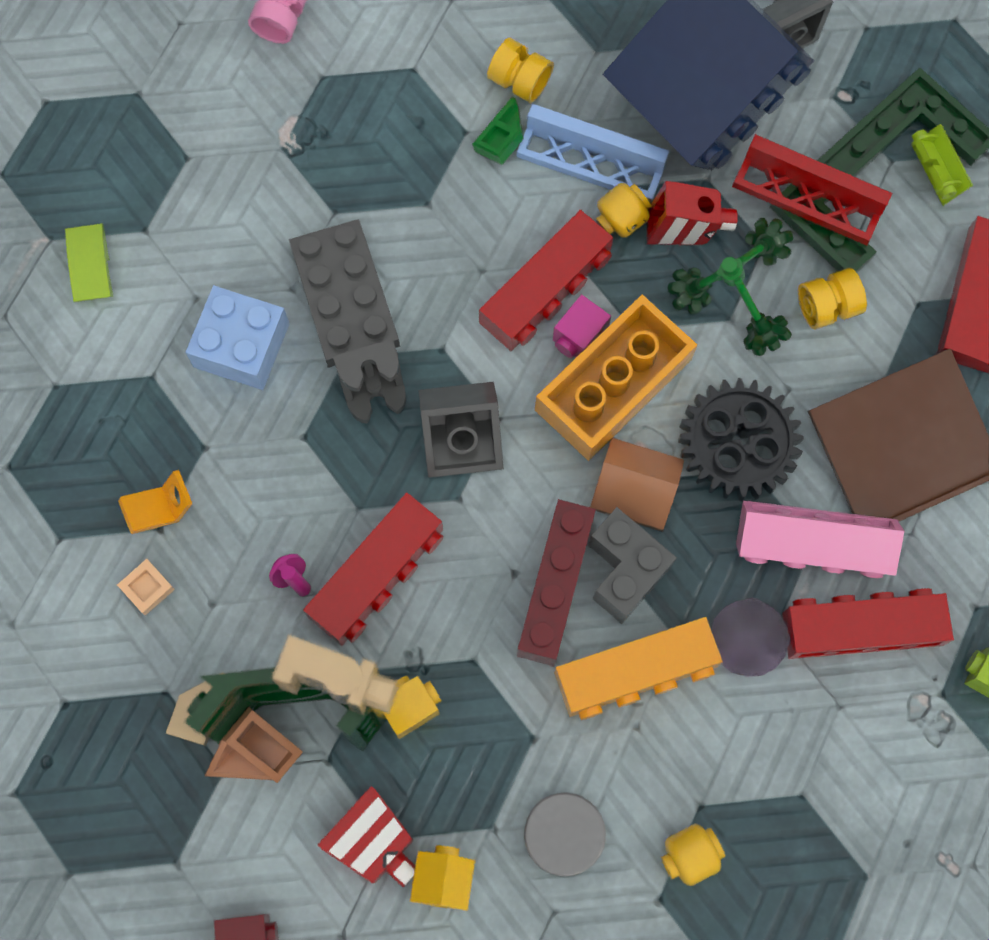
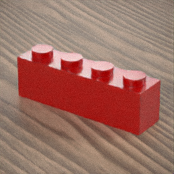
M580 209L479 309V324L510 351L518 344L526 345L536 334L537 329L535 327L544 318L548 321L551 320L563 305L561 301L569 293L572 295L577 294L588 280L586 276L594 268L599 271L608 263L612 257L613 237Z
M406 492L303 609L306 616L339 645L343 646L347 640L351 643L354 642L365 630L367 624L364 621L372 611L375 610L379 613L389 603L393 596L390 591L399 580L405 583L418 568L415 562L424 552L432 553L444 537L440 534L443 531L442 521Z
M923 588L909 591V596L894 597V592H878L871 594L870 600L856 601L855 595L832 597V603L817 604L816 598L792 601L793 606H789L782 613L788 659L944 646L954 640L947 594H933L931 588Z

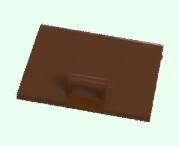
M951 348L807 411L852 514L897 519L899 522L989 481V435Z

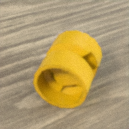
M508 37L495 52L488 67L487 78L503 88L512 86L513 94L529 103H533L547 85L553 71L554 62L536 52L529 55L528 47Z
M846 268L829 274L827 281L819 277L801 283L798 286V300L802 314L807 324L814 330L834 324L837 321V316L840 319L846 320L866 312L867 298L865 289L857 272L852 268Z

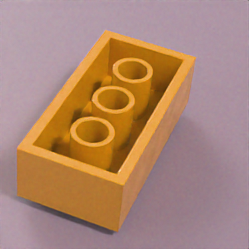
M642 294L536 396L535 411L583 457L590 461L692 360L698 344Z

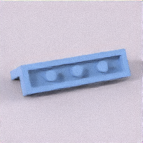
M532 104L528 113L527 128L523 136L524 140L520 143L517 150V158L610 190L619 183H626L631 186L632 182L629 176L638 172L650 175L653 179L648 191L639 188L650 203L653 201L669 154V150L535 104ZM534 135L547 140L551 149L538 153L529 150L528 147ZM574 149L582 153L585 161L572 165L565 162L561 153ZM603 161L612 162L615 164L618 173L609 177L601 175L595 165Z

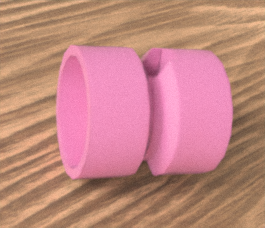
M307 0L256 1L248 19V25L254 33L268 41L281 44L288 43L297 26V17L301 15Z

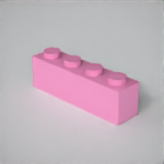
M743 501L736 546L739 556L744 557L746 561L756 564H765L768 560L781 561L785 566L797 569L805 568L806 565L821 566L823 570L831 573H844L845 570L860 571L866 577L882 578L884 574L896 576L905 531L897 519Z

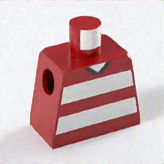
M665 181L652 201V207L648 209L650 217L647 221V244H707L717 230H735L738 219L737 210L721 208V193L717 189Z
M372 786L318 844L323 851L371 883H376L387 872L404 888L414 877L415 864L403 854L414 840L381 795Z

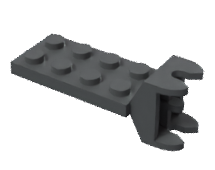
M359 219L289 239L328 368L336 367L350 413L357 421L369 423L373 412L370 402L376 396L383 397L387 407L396 414L401 413L406 404V392L396 350L397 347H400V342Z

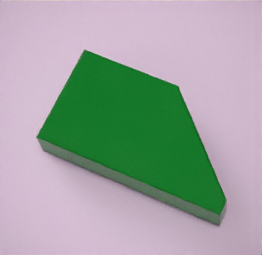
M511 97L472 143L476 153L501 165L504 164L524 140L520 110L516 98Z

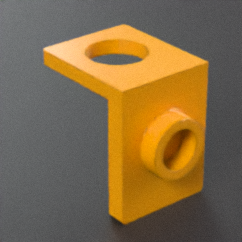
M179 470L173 471L162 487L121 496L118 500L131 534L178 523L192 505ZM175 486L179 492L180 504L175 496Z

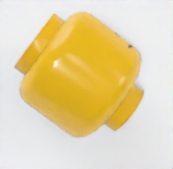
M619 183L598 200L597 207L601 214L596 220L610 235L615 231L620 237L626 238L649 220L648 209L652 205L635 183L631 186L626 183Z
M693 824L665 840L667 854L662 856L661 860L672 880L679 876L684 884L692 886L718 873L721 869L720 859L725 857V853L711 828L705 830L699 824Z

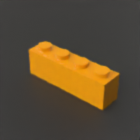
M704 617L557 666L554 674L569 717L579 714L580 720H585L602 714L601 706L616 702L618 708L640 701V693L654 689L655 695L674 690L678 688L676 682L678 680L691 676L693 682H698L715 675L714 668H717L723 661L707 618Z

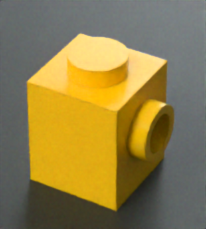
M408 676L396 680L398 691L390 713L383 712L398 739H401L439 715L436 704L442 701L430 681L423 684L418 676L411 680Z
M436 845L435 852L418 851L410 902L468 911L475 860L460 857V849L449 846Z

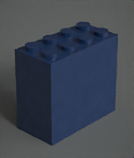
M667 0L602 75L691 166L713 170L714 168L719 169L727 163L733 154L731 152L732 148L740 140L744 142L755 133L758 128L756 123L765 113H773L784 101L782 95L792 84L797 86L806 79L811 72L809 66L815 60L754 0Z

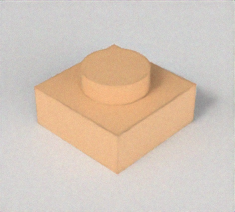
M148 559L143 561L117 584L145 616L175 590Z

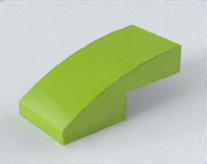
M95 224L65 229L73 301L79 302L113 297L107 263L110 259L104 225Z

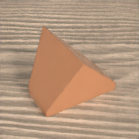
M248 708L222 738L205 776L273 780L278 783L303 751L251 708Z

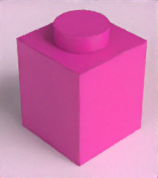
M581 294L554 327L552 341L555 342V347L566 357H577L609 327L611 315Z

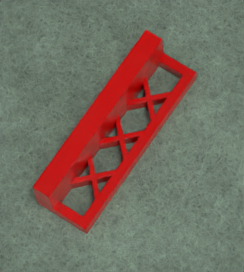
M756 134L732 185L735 189L864 245H868L878 221L893 194ZM751 166L763 171L768 182L756 185L744 180ZM788 183L798 186L802 197L792 200L782 195L779 186ZM820 198L828 199L832 202L835 212L826 215L816 210L813 201ZM858 212L871 218L866 231L864 232L851 226L846 215Z

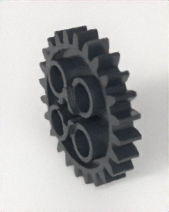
M738 378L734 388H731L725 379L721 382L720 392L712 385H709L706 390L707 398L697 394L694 399L697 407L688 405L685 414L690 419H682L679 428L687 433L680 434L678 438V443L688 445V447L681 451L680 457L692 458L686 470L691 472L698 469L700 474L696 483L699 484L708 479L711 482L709 493L714 492L719 486L723 488L724 499H727L733 490L737 491L739 501H743L747 491L750 490L756 500L762 494V487L768 493H773L776 489L774 480L783 485L788 480L785 472L793 473L797 465L791 459H799L803 451L794 446L800 444L804 436L793 432L799 428L801 421L789 420L795 408L787 407L783 409L780 406L784 400V395L772 399L770 397L772 386L769 385L763 392L758 391L757 380H754L749 388H744L742 378ZM744 412H756L761 417L762 422L755 424L749 422ZM718 420L722 422L726 431L714 432L710 429L708 421ZM770 429L773 432V434L758 435L759 433H761V431ZM735 434H738L740 439L749 438L745 445L739 439L733 440ZM723 443L719 448L710 449L708 447V444L716 445ZM765 446L769 448L773 458H761L757 454L755 447ZM729 455L733 457L737 467H724L719 461V456Z

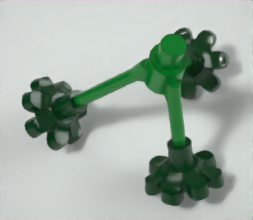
M759 218L754 224L755 231H749L745 237V242L754 247L741 257L725 258L720 268L707 277H701L700 270L695 267L689 268L687 272L683 268L673 272L672 277L675 282L669 283L667 287L670 294L678 296L672 302L673 307L680 311L688 305L690 314H698L702 307H707L711 303L712 298L707 290L713 286L714 282L723 280L726 285L737 288L752 316L751 323L746 327L748 336L743 340L745 349H752L753 354L756 356L764 355L766 347L770 351L777 350L781 346L779 340L787 341L792 336L791 331L786 327L788 321L782 315L773 319L771 316H765L764 313L759 312L743 282L745 278L743 266L752 258L757 259L761 256L766 266L776 264L777 257L781 259L788 258L791 255V249L785 246V244L793 241V233L790 230L781 232L783 222L777 218H774L769 225L765 218Z

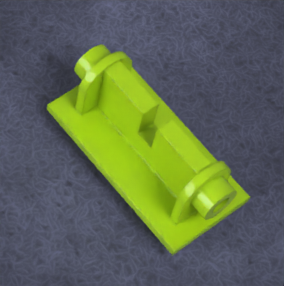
M939 124L928 133L923 129L911 136L913 139L911 146L943 206L974 186L942 124Z

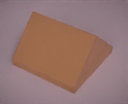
M612 438L590 508L610 515L618 507L635 523L663 532L679 485L684 460Z

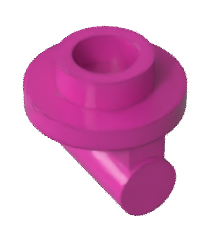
M285 555L274 562L269 579L275 587L285 588L290 586L301 597L308 595L311 591V585L302 576L306 563L300 555Z

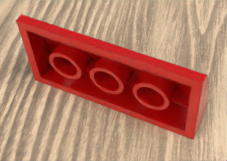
M977 216L968 229L937 354L951 348L957 364L989 373V219Z

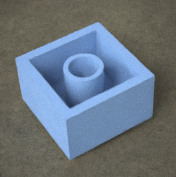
M213 285L185 352L193 368L264 390L289 327L285 309Z

